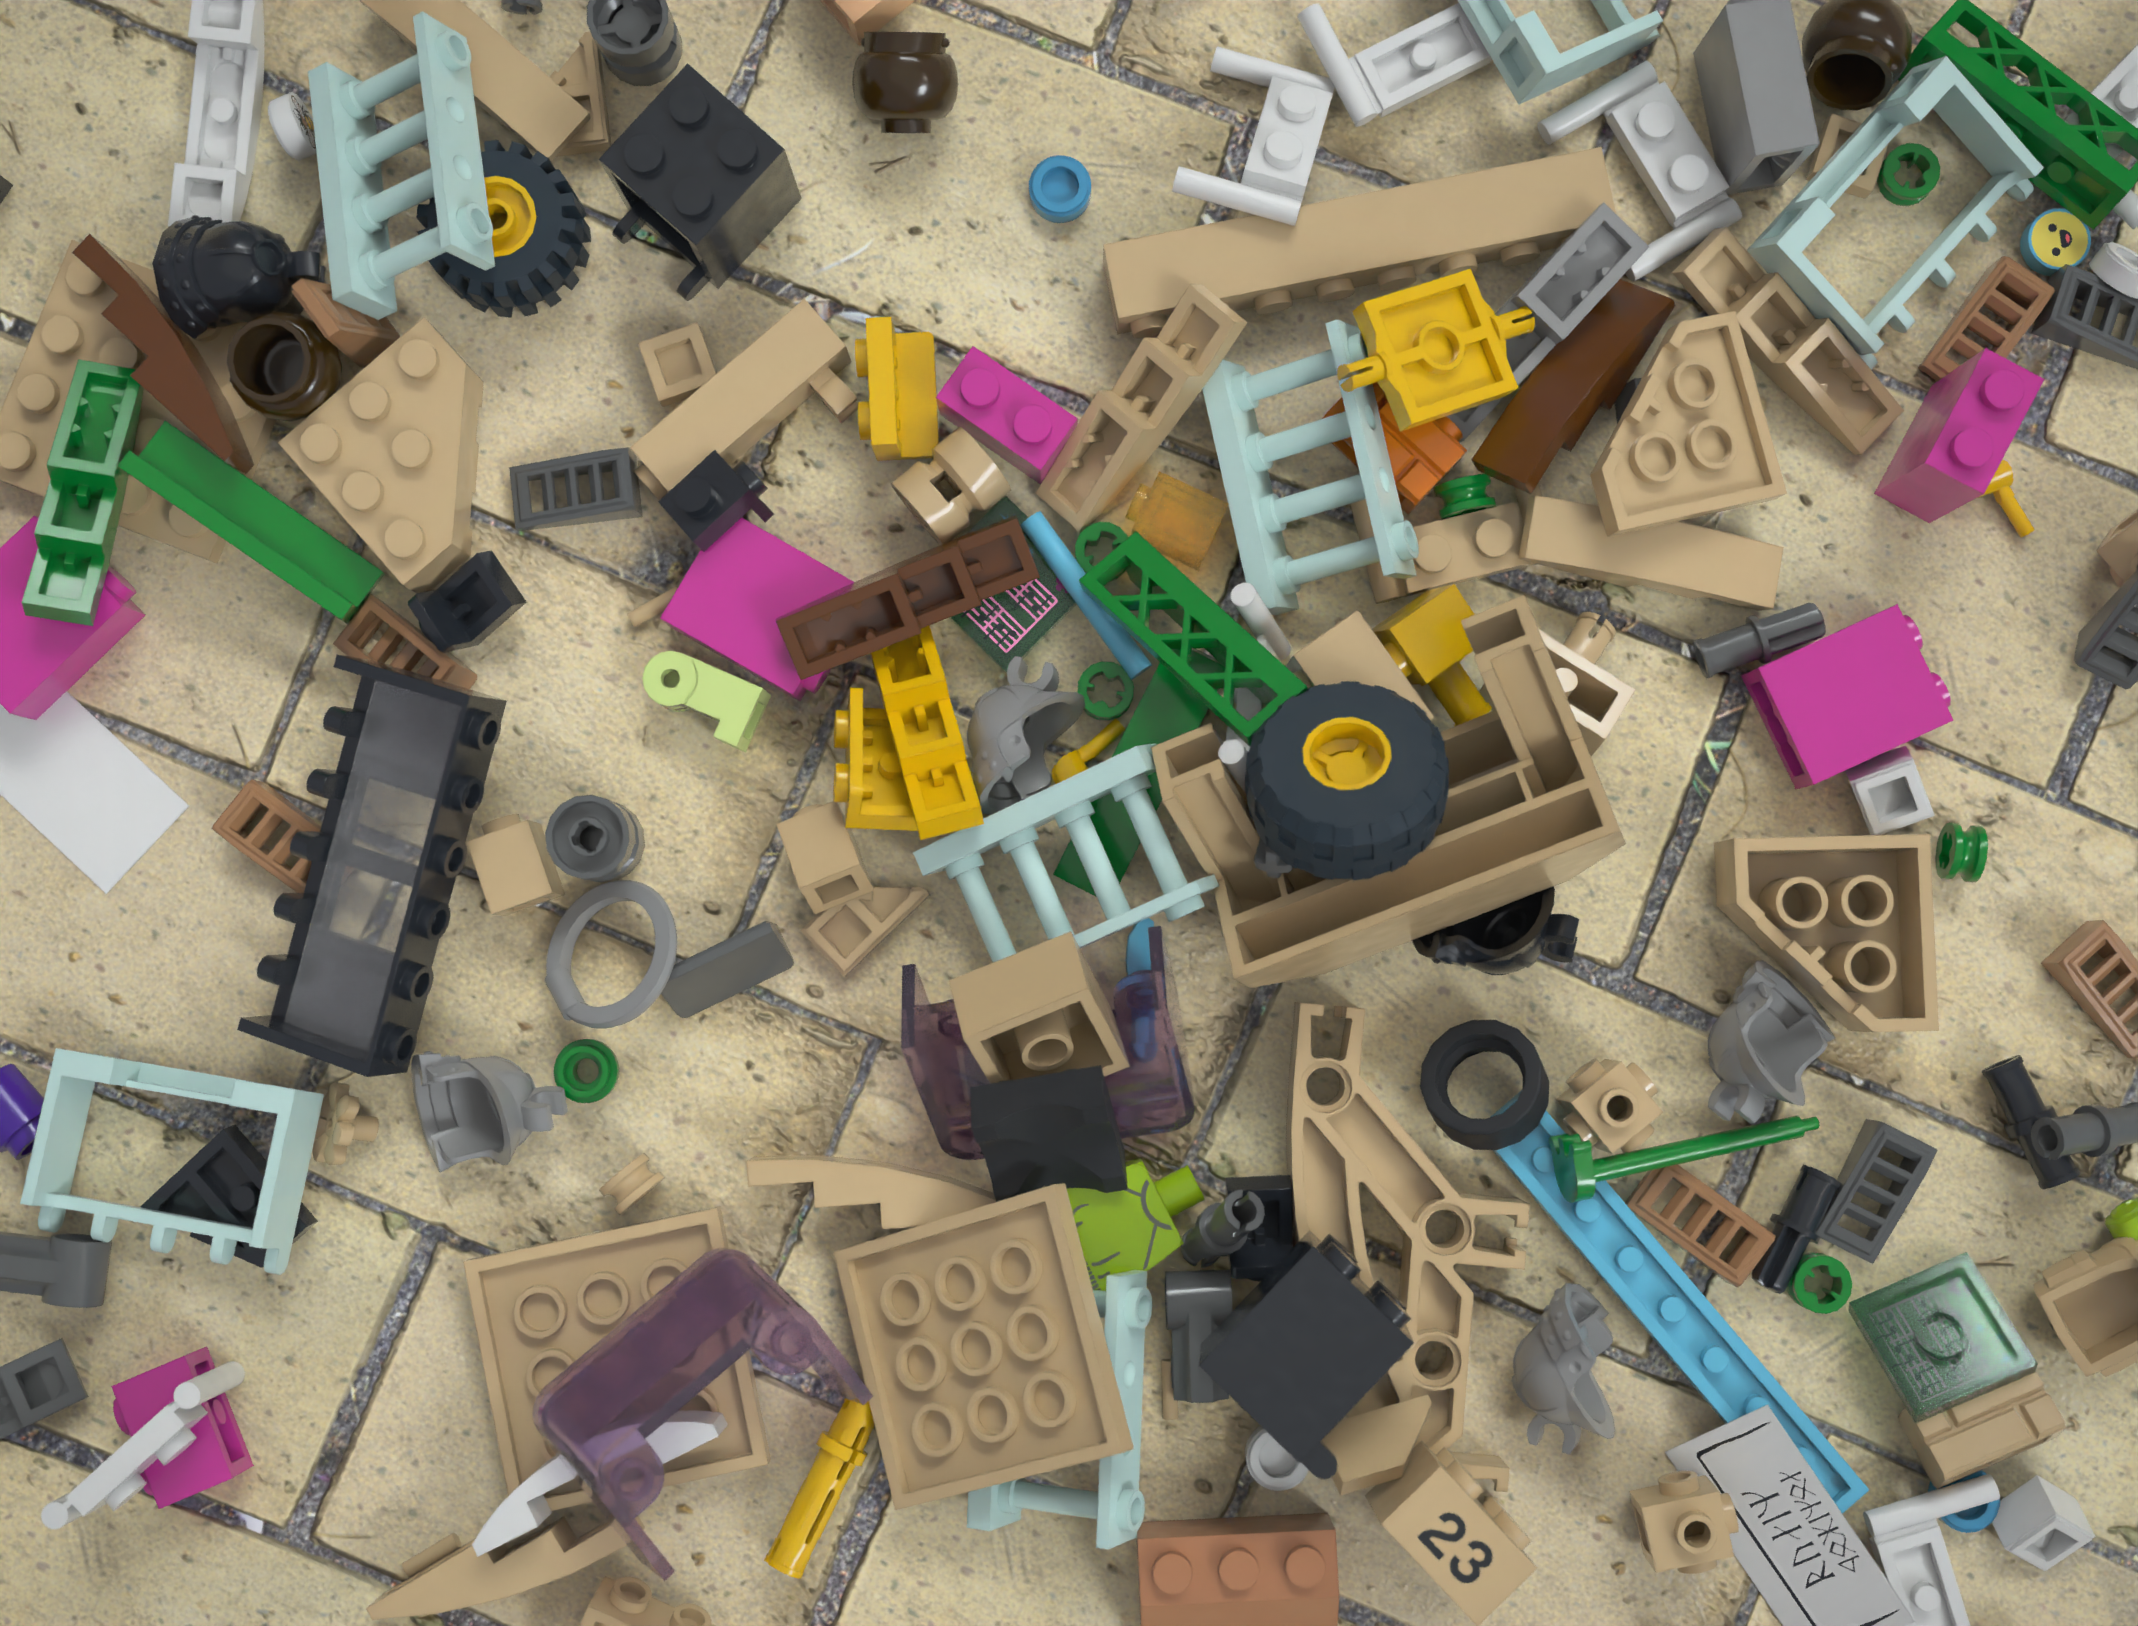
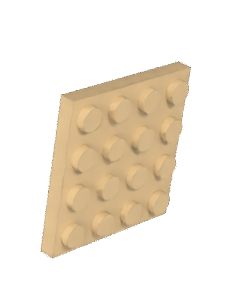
M71 240L0 411V481L45 498L50 482L47 461L78 359L137 369L148 357L101 314L118 294L72 253L80 244V242ZM120 258L159 298L154 270ZM247 322L235 323L226 327H216V329L207 327V330L196 339L186 334L200 352L232 409L254 462V466L247 474L238 469L236 470L252 480L276 420L268 419L248 407L230 382V373L227 366L229 344L236 332L246 325ZM144 389L133 450L134 454L139 456L163 422L167 421L220 458ZM130 474L128 475L118 523L119 527L218 564L227 542L226 540Z
M1065 1183L1043 1187L834 1252L895 1510L1134 1449Z
M721 1206L471 1258L463 1262L508 1496L542 1465L567 1447L609 1426L655 1413L696 1410L723 1413L728 1425L718 1437L658 1466L646 1442L544 1493L543 1495L550 1510H559L747 1470L770 1463L771 1457Z

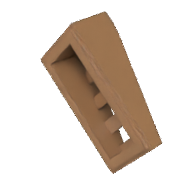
M2002 256L1986 269L1918 368L1936 381H1939L1960 366L1946 356L1950 348L1968 360L1982 351L1983 347L1962 334L1966 327L1993 345L1991 351L2007 358L2053 296L2055 289L2010 257ZM1985 306L2008 322L2009 325L2006 329L2002 328L1980 313V308Z
M301 278L291 285L294 289L291 292L325 338L360 368H365L400 338V335L387 317L377 320L332 300L331 284Z
M372 594L366 599L333 643V645L349 657L385 663L405 638L408 640L391 662L390 666L412 671L425 654L428 658L417 671L418 674L467 689L473 686L478 677L475 672L450 652H440L435 644L425 637L421 630ZM383 622H386L389 628L370 653H367L363 648Z
M252 779L242 788L213 824L212 830L295 892L304 893L307 883L305 878L310 872L312 861L300 858L293 868L285 863V861L291 855L290 843L297 832H320L321 826L266 782ZM265 805L269 808L268 812L249 834L245 829ZM285 820L291 827L270 851L264 844ZM347 865L342 886L357 869L356 867Z
M2104 920L2086 921L2045 958L2041 964L2127 1058H2134L2138 1054V1029L2131 1034L2124 1024L2138 1012V961ZM2097 952L2103 960L2085 975L2080 967ZM2114 970L2120 977L2100 994L2095 986ZM2130 987L2136 995L2115 1014L2110 1005Z
M1679 1165L1648 1171L1625 1202L1633 1213L1723 1281L1737 1288L1744 1283L1776 1237L1752 1217ZM1671 1179H1674L1681 1186L1663 1211L1658 1214L1651 1209V1206ZM1695 1195L1702 1202L1680 1230L1673 1223ZM1717 1212L1724 1219L1707 1243L1702 1246L1696 1239ZM1740 1229L1745 1234L1724 1262L1719 1256Z

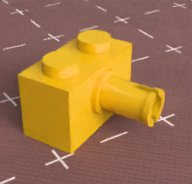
M1455 584L1425 591L1372 628V631L1410 684H1420L1421 686L1428 684L1455 723L1454 726L1487 714L1491 711L1492 707L1489 702L1485 701L1460 664L1464 657L1473 651L1461 620L1475 614Z

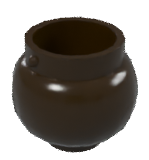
M1829 0L1813 14L1802 38V60L1804 69L1808 74L1806 79L1814 97L1825 105L1840 110H1861L1872 107L1883 100L1892 85L1901 76L1912 54V27L1903 9L1892 0Z
M864 32V38L861 40L864 52L858 56L855 62L852 79L854 98L858 108L866 117L881 120V133H931V120L946 117L953 109L957 99L958 73L951 55L946 53V48L950 45V41L946 38V33Z
M277 311L258 316L236 332L228 348L227 366L233 388L248 407L268 419L289 422L305 419L335 394L340 386L342 363L338 348L325 338L314 321L304 315Z

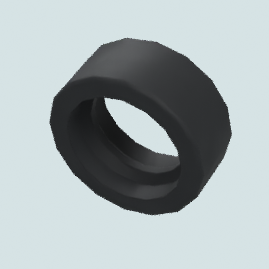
M1470 1020L1449 1028L1432 1043L1421 1065L1420 1089L1427 1109L1435 1123L1451 1140L1473 1150H1499L1522 1141L1539 1125L1548 1107L1549 1079L1534 1044L1519 1029L1497 1020ZM1481 1052H1501L1510 1056L1519 1066L1523 1076L1522 1092L1518 1100L1504 1113L1487 1119H1471L1460 1114L1451 1104L1447 1094L1448 1080L1453 1070L1466 1058Z

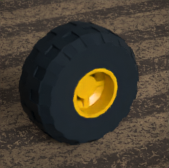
M1341 681L1336 684H1320L1310 687L1302 694L1290 697L1278 706V709L1252 735L1250 750L1247 752L1245 790L1250 818L1252 817L1256 826V832L1266 847H1270L1280 857V860L1293 868H1298L1314 874L1316 877L1330 880L1353 879L1355 881L1370 879L1379 874L1389 871L1393 872L1408 864L1409 860L1418 853L1423 852L1434 839V834L1439 824H1442L1449 791V763L1445 753V741L1438 727L1434 726L1427 717L1426 712L1417 704L1401 697L1395 691L1377 685L1371 686L1360 684V682Z

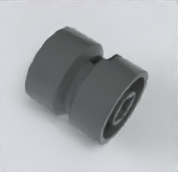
M589 0L587 5V25L609 70L619 80L633 86H651L664 81L676 70L682 56V38L666 0Z
M595 795L575 796L560 804L551 815L545 832L546 848L556 866L568 875L599 883L617 881L630 874L641 861L645 848L644 829L637 816L625 806Z

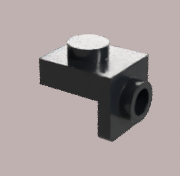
M716 450L711 452L658 501L703 552L750 509L765 523L774 515L760 498L768 489L767 486L742 460L732 468Z
M493 551L476 553L437 590L416 593L408 601V606L418 619L420 629L425 637L434 643L440 652L446 653L479 645L527 602Z
M1290 1175L1225 1178L1226 1197L1236 1190H1243L1242 1198L1249 1191L1253 1192L1260 1198L1265 1213L1263 1222L1256 1230L1248 1233L1244 1245L1237 1252L1228 1256L1232 1278L1261 1282L1293 1248L1292 1184Z

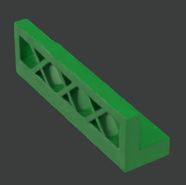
M1957 0L1926 33L1913 50L1907 66L1898 81H1901L1913 67L1947 56L2044 167L2036 177L2029 178L2028 180L2093 230L2138 181V128L1969 0ZM1957 22L1978 38L1980 47H1967L1952 36L1948 30ZM2003 66L2018 68L2028 76L2030 86H2018L2005 76ZM2054 105H2066L2078 114L2081 125H2070L2056 115ZM2105 143H2116L2135 157L2137 161L2128 170L2107 153Z
M167 421L163 422L139 456L129 450L118 464V467L346 624L350 622L385 575L376 566Z
M1137 531L1079 579V583L1085 593L1249 746H1251L1252 735L1278 709V706L1290 697H1296L1308 689L1307 685ZM1123 569H1126L1129 579L1141 592L1140 595L1113 596L1104 586ZM1139 610L1138 618L1131 611ZM1150 610H1163L1182 627V633L1154 634L1149 629ZM1204 648L1225 667V673L1197 674L1191 668L1192 649ZM1171 649H1181L1180 657ZM1235 688H1248L1266 706L1248 721L1234 708ZM1214 689H1224L1223 697Z

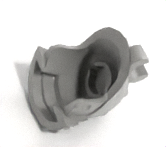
M1014 656L1007 669V679L1010 685H1004L986 692L975 703V710L968 724L967 743L973 759V783L982 813L992 815L1049 788L1051 785L1052 777L1044 759L1045 748L1065 733L1078 720L1085 706L1083 695L1077 692L1056 691L1059 684V673L1053 663L1045 662L1042 675L1036 682L1025 683L1024 678L1027 674L1028 666L1022 657Z
M1763 960L1756 961L1745 972L1742 978V985H1739L1735 990L1733 1002L1713 1024L1708 1037L1709 1065L1721 1081L1710 1095L1708 1108L1727 1121H1730L1735 1111L1749 1123H1756L1764 1110L1765 1099L1775 1098L1803 1106L1805 1104V1094L1801 1075L1807 1066L1825 1051L1828 1045L1827 1042L1835 1039L1830 1028L1809 1000L1780 971Z
M427 1051L424 1054H416L412 1057L411 1073L414 1099L423 1135L440 1173L459 1162L480 1157H490L501 1165H508L516 1148L526 1140L532 1131H550L554 1127L552 1114L565 1115L568 1112L564 1088L559 1086L536 1088L531 1076L528 1073H524L519 1066L510 1060L497 1056L461 1060L460 1056L445 1055L442 1057L440 1053H433L431 1051Z
M1566 1283L1561 1289L1555 1290L1550 1305L1544 1308V1312L1540 1316V1323L1522 1339L1513 1358V1387L1522 1402L1536 1413L1528 1425L1527 1438L1529 1444L1537 1446L1542 1440L1544 1425L1555 1424L1563 1431L1562 1453L1570 1454L1580 1441L1581 1428L1607 1439L1614 1438L1615 1434L1614 1418L1611 1409L1591 1371V1368L1596 1363V1357L1613 1343L1612 1332L1603 1321L1609 1313L1580 1284Z

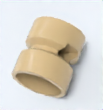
M962 427L955 429L932 449L933 461L930 464L917 461L891 483L892 488L905 506L940 545L953 540L970 525L969 513L971 511L986 512L1011 491L1009 483L995 463ZM944 478L958 494L957 497L949 502L935 488Z

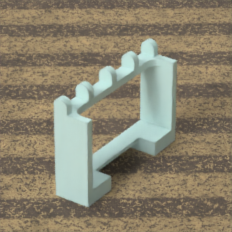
M1458 0L1518 104H1522L1648 46L1660 36L1656 28L1663 22L1657 10L1635 20L1628 12L1622 0H1591L1609 32L1560 54L1534 10L1515 18L1505 0Z
M1945 56L1913 67L1747 251L1767 273L1778 272L1815 319L1829 318L1872 370L1878 363L1872 353H1877L1885 344L1876 334L1886 323L1896 331L1906 333L1915 320L1903 304L1927 278L1937 286L1946 288L1956 277V274L1944 259L1968 232L1975 239L1981 242H1988L1997 232V228L1986 215L1987 211L2005 192L2016 201H2025L2034 191L2033 185L2028 179L2036 177L2044 167L1950 59ZM1933 108L1992 177L1866 317L1862 319L1805 257L1802 251L1835 216L1830 207L1904 126L1920 122Z
M56 1048L20 1204L41 1206L38 1227L40 1230L54 1233L61 1228L66 1209L94 1214L91 1237L93 1240L110 1242L113 1239L119 1219L153 1225L150 1248L152 1251L166 1254L174 1246L177 1230L213 1236L210 1260L213 1263L227 1265L232 1260L237 1241L250 1243V1247L267 1249L264 1260L265 1272L281 1275L286 1270L290 1257L324 1094ZM95 1082L229 1104L230 1106L277 1114L253 1228L71 1195L70 1191Z

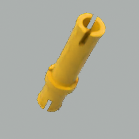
M857 1380L852 1381L844 1403L829 1431H822L816 1443L820 1449L815 1457V1461L785 1518L777 1538H775L764 1559L765 1562H768V1565L788 1576L797 1579L802 1578L811 1558L810 1556L840 1499L855 1466L862 1467L868 1454L864 1451V1448L875 1424L864 1383Z

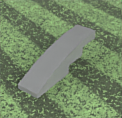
M1604 202L1495 313L1498 316L1526 306L1531 310L1532 314L1522 321L1532 317L1535 319V327L1531 333L1506 340L1507 360L1517 385L1528 376L1556 344L1563 341L1649 248ZM1504 397L1447 416L1462 432L1463 439L1460 442L1464 441Z

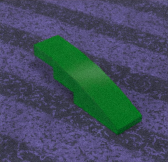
M78 359L47 461L50 482L34 532L38 549L21 602L26 616L93 626L110 563L129 475L118 467V464L129 450L131 452L134 450L144 388L130 376L136 369Z
M1171 649L1180 657L1181 649ZM1192 649L1191 668L1197 674L1225 673V667L1214 657L1198 649ZM1159 663L1112 757L1135 746L1153 743L1158 745L1199 728L1209 708L1168 669ZM1154 772L1148 775L1152 786L1146 790L1155 811H1157L1162 801L1157 773ZM1112 793L1091 802L1095 813L1090 818L1120 884L1141 842L1123 801L1116 802ZM1070 839L1053 875L1097 897L1075 846Z

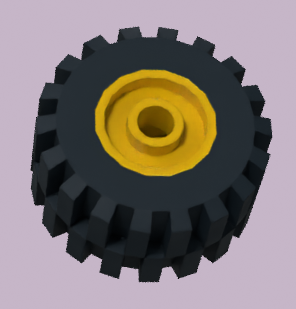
M499 140L484 141L485 151L481 152L488 212L493 225L492 244L495 267L485 271L448 252L428 261L461 299L465 298L472 307L485 313L490 306L499 317L512 318L513 307H518L525 317L538 313L536 303L545 300L550 307H553L562 301L556 292L563 285L572 291L580 279L573 269L575 265L586 268L590 256L582 244L591 242L590 227L584 220L587 214L564 175L559 169L556 170L550 159L537 151L532 156L526 145L513 141L509 151H505ZM435 196L429 199V205L418 204L416 218L425 227V229L417 231L418 235L438 226Z

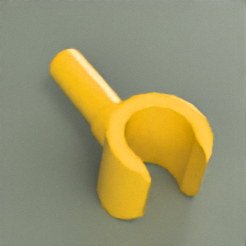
M2002 459L1982 496L1993 493L1997 504H2000L2018 535L2024 537L2035 529L2014 497L2015 494L2010 487L2013 484L2012 467L2007 461Z
M1114 719L1086 745L1084 744L1078 750L1062 756L1051 771L1055 784L1087 770L1088 768L1085 763L1094 759L1125 731L1124 726L1117 719Z

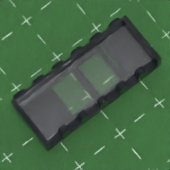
M336 655L334 667L361 675V680L353 709L332 706L327 710L323 719V727L326 731L345 736L337 770L315 769L307 779L306 787L309 793L329 800L320 832L299 831L293 836L290 843L292 855L312 861L304 893H283L274 904L273 912L275 917L296 923L288 954L266 955L262 958L257 968L259 979L279 985L272 1015L241 1017L237 1030L365 1077L406 1073L416 1047L417 1033L427 996L433 984L434 974L432 965L439 939L443 936L449 925V902L454 883L467 858L465 842L473 813L478 809L483 798L484 784L494 747L500 735L501 721L507 701L374 660Z

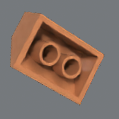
M1328 1513L1142 1522L1137 1530L1140 1626H1338L1339 1580L1336 1529Z

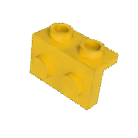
M891 317L865 318L866 338L855 339L857 377H868L869 401L858 402L860 440H871V446L877 461L933 458L932 449L939 444L934 336L930 332L896 333Z
M850 687L847 710H835L834 748L845 749V763H835L833 801L845 803V828L918 831L885 709L863 708V688Z

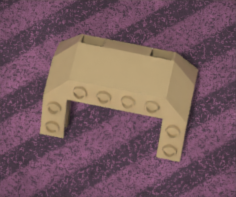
M1525 595L1461 620L1475 653L1474 658L1496 710L1440 732L1445 741V753L1449 763V791L1442 824H1439L1434 834V839L1423 852L1418 853L1408 861V864L1393 872L1389 871L1373 876L1370 879L1353 881V879L1330 880L1316 877L1314 874L1298 868H1292L1289 873H1282L1279 878L1268 877L1266 871L1257 869L1255 866L1254 857L1260 837L1256 832V826L1252 817L1250 818L1246 793L1219 758L1218 752L1223 742L1213 724L1209 723L1151 747L1162 801L1207 876L1214 874L1219 884V887L1214 888L1213 891L1234 980L1249 988L1332 972L1567 882L1626 844Z

